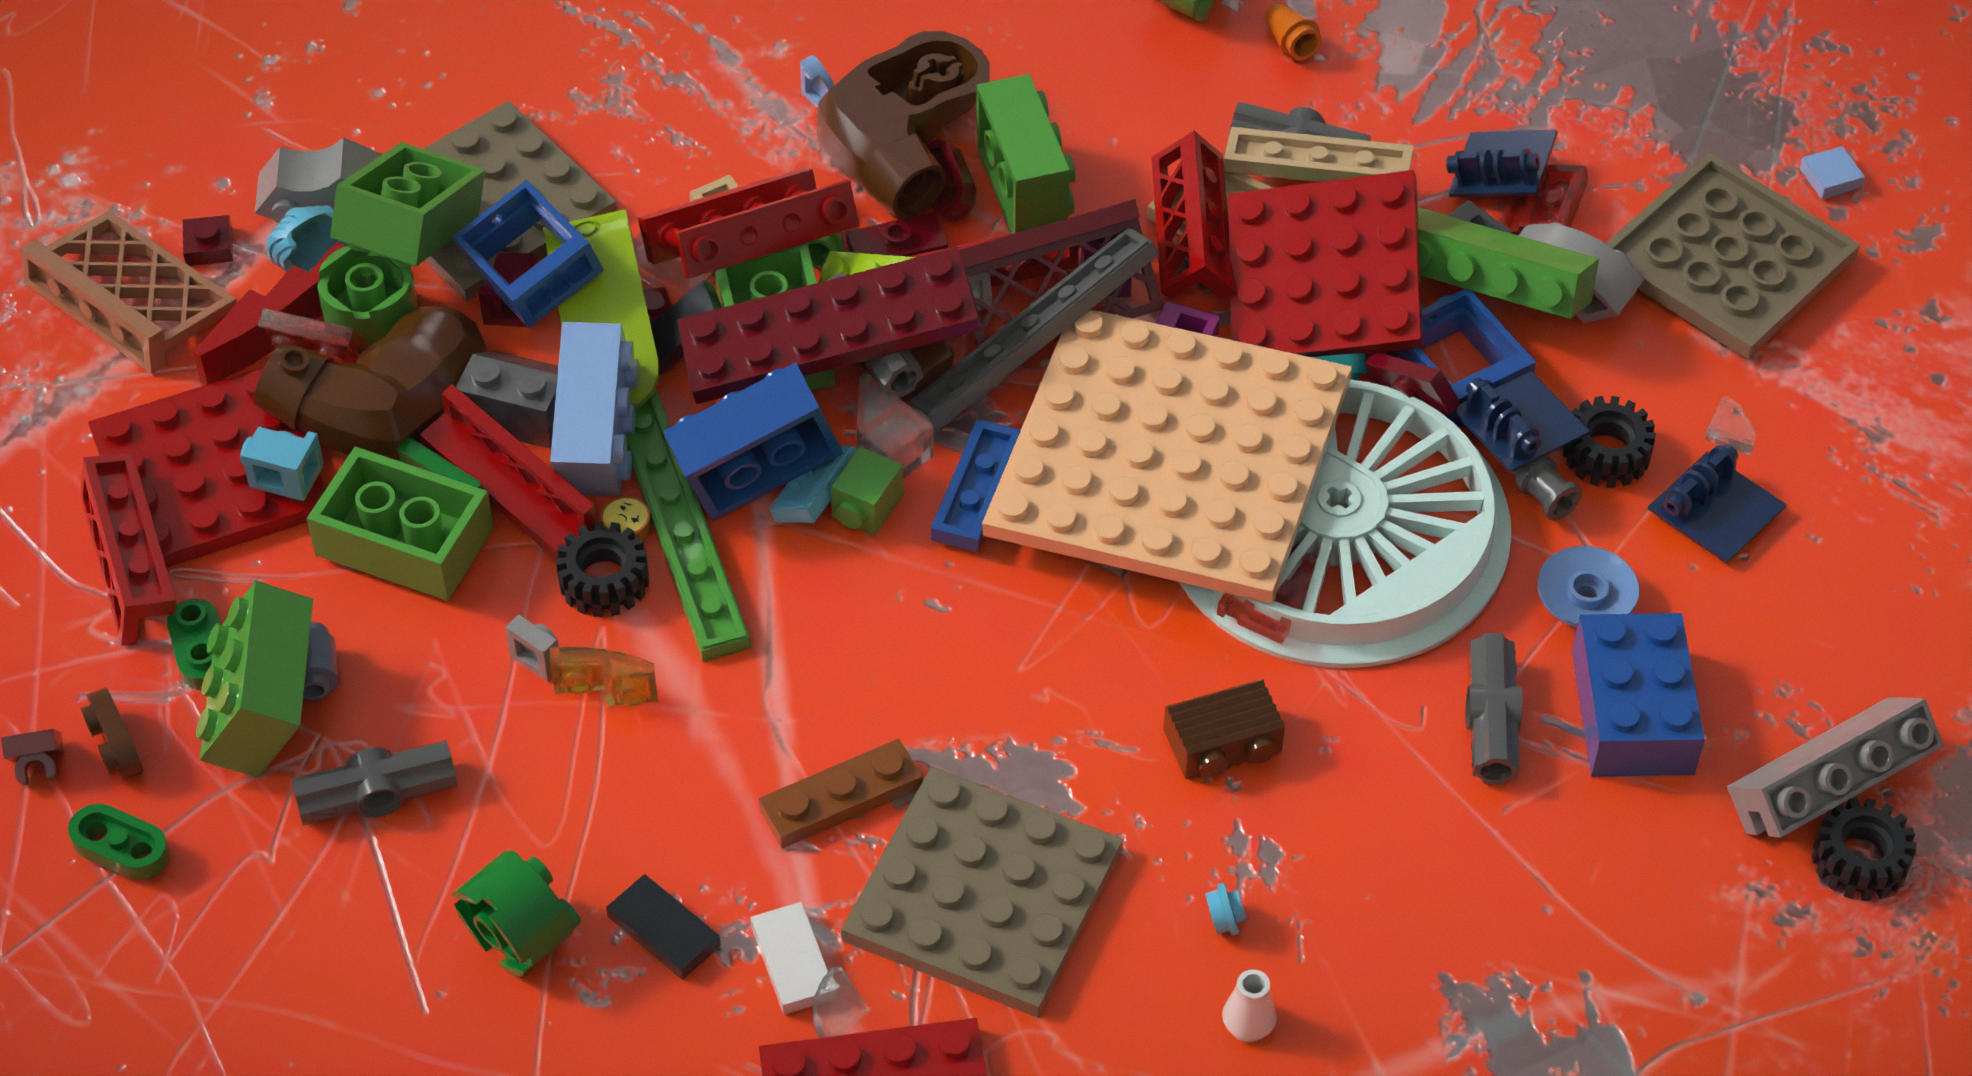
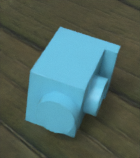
M258 427L253 437L250 436L245 440L240 454V461L244 465L249 487L301 501L305 500L324 466L318 435L310 431L307 432L304 438H301L287 431H274Z

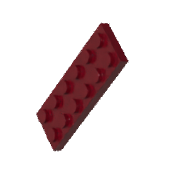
M958 247L677 319L691 390L696 404L723 398L729 393L741 391L763 380L770 372L786 368L795 362L804 377L981 331Z

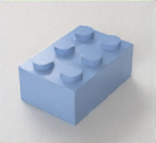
M562 322L550 463L553 470L582 495L621 496L622 480L631 479L632 453L627 451L626 434H634L636 413L635 405H630V388L638 387L639 361L634 359L633 341H626L622 324Z

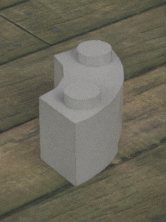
M344 137L333 146L317 151H296L280 146L259 172L255 214L273 219L279 223L284 218V215L294 207H314L318 205L321 207L329 205L334 210L337 185L382 154Z
M1553 222L1550 224L1525 226L1519 236L1600 258L1592 302L1576 314L1583 324L1618 316L1644 281L1637 270L1631 265V261L1625 253L1615 250L1601 240L1577 229Z

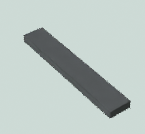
M1131 227L1126 228L910 400L908 404L914 413L938 432L1157 257L1159 252L1154 243Z

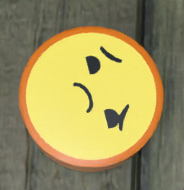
M626 496L613 499L604 506L601 512V521H603L604 529L609 530L611 522L619 523L621 533L629 527L634 531L635 539L640 536L642 541L650 533V510L638 498Z

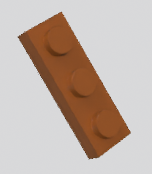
M898 738L758 798L759 810L783 849L917 791L923 782V776Z

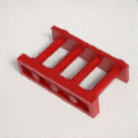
M808 167L637 217L647 261L655 265L681 257L684 274L688 279L860 226L851 181L844 180L817 188L813 169Z

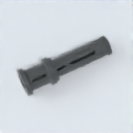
M1461 421L1462 425H1463L1465 428H1468V427ZM1544 456L1513 472L1516 475L1518 489L1523 494H1532L1543 505V513L1549 520L1556 521L1567 516L1578 505L1582 497V489L1574 482H1567L1556 472V464L1548 456Z

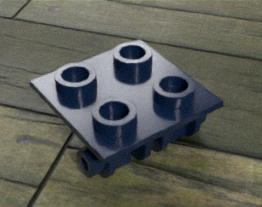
M1557 129L1470 132L1464 151H1456L1455 155L1447 157V172L1455 174L1448 193L1449 197L1537 195L1558 135Z
M1531 370L1497 387L1490 380H1482L1479 377L1473 379L1466 387V391L1469 394L1468 400L1461 403L1453 412L1510 473L1590 434V431Z
M1729 444L1715 446L1710 453L1707 451L1648 506L1649 511L1725 563H1728L1787 505L1735 470L1738 452Z

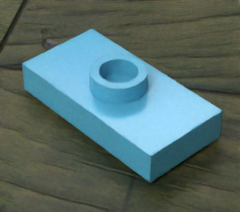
M840 446L844 454L790 481L769 508L775 522L814 523L825 507L831 502V486L857 451L856 447Z

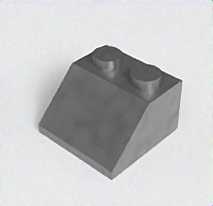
M500 351L473 354L456 388L519 441L551 449L558 365Z

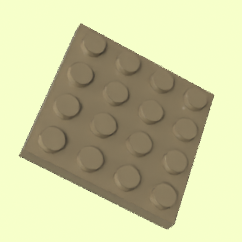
M509 100L423 148L486 170L479 216L525 180H528L569 222L617 211L616 201ZM540 221L499 252L534 254L535 262L548 255L543 231L545 226ZM453 239L425 260L466 302L477 297L479 287L484 285V281L467 264ZM496 255L488 260L493 267Z
M1711 152L1702 157L1605 243L1629 257L1631 265L1644 279L1638 290L1746 359H1749L1857 257L1861 245Z
M931 766L841 929V939L843 942L1039 1018L1123 850V838Z

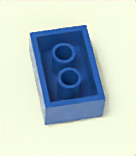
M796 362L786 368L770 372L763 380L741 391L727 394L720 402L697 414L681 418L676 425L663 431L685 478L712 521L844 454Z
M1682 613L1580 615L1572 647V656L1591 777L1695 775L1705 739Z

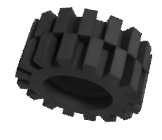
M1598 396L1594 398L1593 406L1588 400L1580 403L1579 410L1575 408L1572 411L1590 431L1589 435L1563 447V457H1567L1566 465L1570 470L1577 467L1576 476L1581 480L1588 474L1591 476L1590 484L1598 486L1599 480L1602 479L1607 481V488H1615L1617 480L1620 479L1624 487L1631 484L1633 477L1637 480L1643 476L1644 469L1647 470L1655 443L1656 433H1653L1655 425L1653 420L1646 421L1648 413L1643 408L1635 413L1636 403L1630 400L1627 401L1625 406L1619 405L1620 397L1611 396L1610 403H1605L1603 396ZM1599 435L1618 438L1627 446L1621 448L1604 447L1596 443L1592 437Z
M603 521L594 522L595 530L588 531L586 524L578 527L579 537L577 538L570 532L565 537L566 546L560 544L557 550L556 567L562 596L565 595L566 602L570 607L577 603L578 612L586 615L590 607L593 608L594 617H603V609H610L611 616L619 615V605L622 604L627 610H630L635 606L634 597L642 600L645 595V587L649 585L648 563L644 542L640 536L635 539L634 531L629 527L621 533L619 523L611 522L609 530L604 529ZM603 561L614 562L622 566L616 573L605 577H594L584 573V570L590 565Z
M1852 798L1848 800L1846 807L1840 804L1832 809L1831 814L1827 812L1822 820L1813 846V864L1819 863L1816 872L1820 879L1830 875L1827 886L1833 891L1839 885L1846 887L1843 896L1850 899L1853 898L1855 891L1861 892L1862 901H1871L1875 891L1879 899L1888 897L1891 889L1896 892L1901 887L1903 880L1906 879L1916 852L1917 842H1913L1915 837L1913 827L1904 829L1907 818L1902 813L1895 818L1890 816L1894 807L1887 803L1884 804L1882 810L1874 808L1876 799L1866 798L1864 806L1860 807L1858 798ZM1854 838L1870 841L1881 849L1884 857L1879 860L1859 858L1846 848L1844 842Z

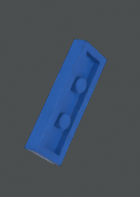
M980 419L976 420L932 523L931 540L974 552L979 551L984 538L982 522L1021 430Z

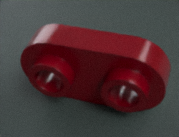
M937 139L930 142L927 147L945 170L946 184L943 192L935 203L931 205V208L935 213L949 220H960L974 207L976 186L960 149L942 139Z

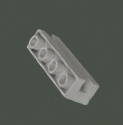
M1888 697L1728 785L1727 789L1746 834L1758 835L1767 830L1769 836L1781 838L1940 749L1944 744L1925 698Z

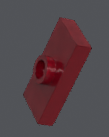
M935 212L846 231L847 245L850 252L908 257L948 248L947 240Z
M1374 352L1364 363L1376 384L1401 391L1409 398L1413 396L1442 414L1450 416L1460 405L1457 395L1440 369L1379 352Z

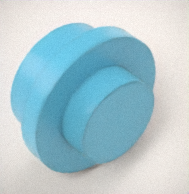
M1226 883L1217 884L1218 890L1205 893L1217 934L1230 931L1232 936L1240 934L1238 923L1247 921L1239 890L1228 892Z

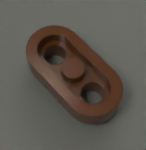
M107 687L87 694L89 705L80 709L91 736L102 734L105 743L98 745V749L109 775L119 771L122 779L125 780L144 772L134 744Z

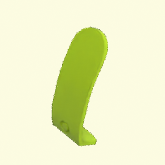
M625 209L569 222L590 243L604 271L558 306L561 324L562 322L622 324L626 341H633L634 359L639 361L638 387L630 388V405H635V409H637L653 395L659 381V361L634 251L633 236ZM543 227L547 254L549 255L560 247L562 243L546 227Z

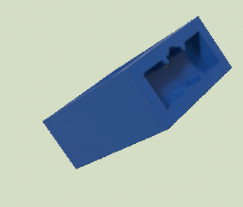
M525 180L514 190L507 193L501 200L452 236L467 264L528 328L604 271L590 243L528 180ZM540 221L562 245L513 283L509 284L493 268L488 260Z
M1464 289L1451 296H1443L1435 301L1434 304L1422 309L1424 348L1461 331L1491 364V366L1454 384L1448 380L1460 404L1468 400L1469 394L1466 391V387L1475 378L1479 377L1482 380H1490L1497 387L1530 370L1534 373L1536 361L1471 290ZM1423 348L1386 352L1390 356L1437 368L1421 350ZM1454 413L1450 416L1443 414L1458 428L1463 426L1461 420Z

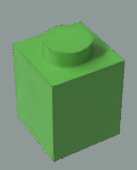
M860 446L831 486L832 518L839 520L848 528L860 529L875 536L904 495L903 464Z

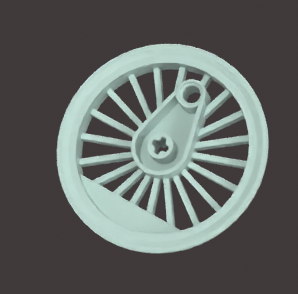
M1351 380L1339 412L1357 415L1347 455L1338 451L1334 427L1293 543L1296 549L1287 560L1273 603L1179 582L1188 597L1200 611L1219 628L1237 640L1277 658L1327 668H1361L1395 663L1425 653L1456 636L1476 619L1495 595L1505 573L1511 545V518L1502 486L1492 467L1468 437L1441 412L1413 396L1409 398L1401 391L1387 386ZM1369 418L1390 423L1389 428L1361 464L1358 463L1357 459ZM1406 430L1423 439L1376 470ZM1437 451L1449 461V463L1397 478ZM1463 478L1470 491L1411 494ZM1477 511V516L1467 523H1461L1416 512ZM1412 532L1440 537L1443 539L1434 544ZM1394 545L1416 555V557L1409 560ZM1374 552L1394 570L1393 573L1387 577L1385 576L1373 554ZM1308 558L1315 561L1316 564L1303 609L1292 608L1276 602ZM1360 562L1372 587L1356 597L1352 565ZM1328 565L1339 566L1344 603V606L1330 615L1315 613Z

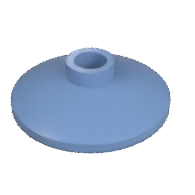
M1574 546L1556 552L1543 564L1538 577V594L1545 608L1558 620L1576 628L1580 615L1631 614L1636 607L1639 597V584L1632 568L1616 554L1593 546Z

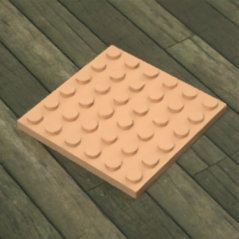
M1090 309L1061 333L982 522L983 536L1272 604L1348 390L1352 366Z

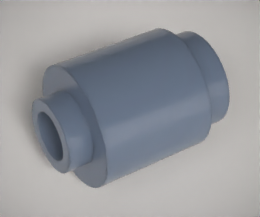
M311 622L303 699L319 700L337 688L339 675L334 637L329 633L325 625Z

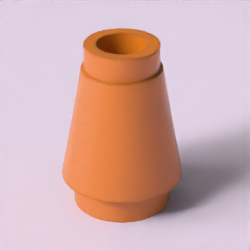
M1283 2L1274 3L1268 8L1265 13V21L1268 23L1286 57L1306 60L1318 51L1321 45L1319 26L1314 21Z

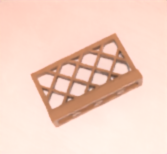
M111 211L105 212L47 246L34 239L20 247L23 279L27 286L151 374L166 365L165 352L225 317L236 305L235 297ZM110 230L120 237V241L94 240V238ZM65 254H85L84 262L66 261L61 256ZM92 254L119 255L118 262H91ZM146 255L152 259V263L125 262V256ZM89 276H116V284H98ZM123 276L150 277V284H123ZM157 277H178L184 281V285H157ZM121 298H148V306H129ZM155 299H182V307H155ZM189 299H209L214 304L209 307H189ZM153 321H181V323L164 333L163 329Z

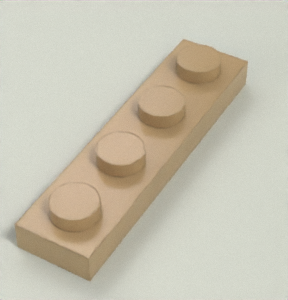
M1231 127L1224 156V172L1322 182L1411 170L1414 145Z

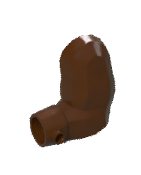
M944 31L919 32L908 37L899 46L861 62L820 99L817 112V136L824 150L837 167L850 180L861 185L867 194L887 208L888 213L892 217L904 219L917 216L935 203L946 184V172L926 144L934 138L942 127L970 111L977 103V84L990 81V62L983 51L966 38Z
M444 306L419 307L403 315L383 339L371 344L360 354L356 363H336L332 357L283 342L273 352L265 365L255 389L254 404L295 431H302L305 434L308 431L317 433L319 442L332 450L349 456L353 448L358 447L401 462L397 448L409 438H413L421 444L420 434L444 413L442 393L452 384L456 387L473 354L487 352V349L476 323L462 312Z

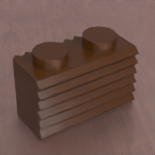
M1259 679L1165 706L1163 730L1185 779L1191 780L1194 776L1215 777L1223 773L1227 768L1229 769L1233 765L1239 766L1243 762L1259 764L1270 760L1275 754L1277 755L1282 751L1285 725L1280 717V712L1277 711L1276 704L1273 703L1272 696L1269 695L1268 688L1265 687L1264 680Z

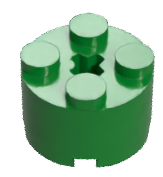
M509 850L503 851L452 892V896L460 899L454 904V907L463 924L477 943L486 952L491 947L501 951L506 957L499 965L512 975L521 977L573 934V930L581 924V919L576 910L566 900L559 899L550 888L549 884L553 882V877L547 867L537 857L531 856L527 861H524L515 851Z

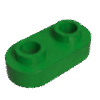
M189 599L180 602L175 606V614H168L167 627L181 678L188 687L195 690H201L205 674L211 666L212 654L207 653V642L215 624H220L216 608L210 602L202 599ZM206 656H209L203 660H196L197 658H204Z
M91 804L78 810L69 821L68 834L77 854L129 878L146 879L155 876L165 868L169 861L170 850L165 835L160 828L106 804ZM97 835H106L104 838L100 840H92ZM142 854H149L144 858L136 859Z

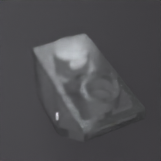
M865 372L859 376L857 450L861 446L903 464V478H905L933 457V425L922 411L913 410L897 395L887 396L876 379L868 372Z

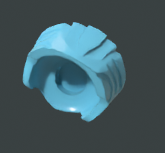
M329 205L291 208L267 238L266 250L269 260L286 272L293 265L309 272L336 241L347 246L345 242L330 238L334 210Z

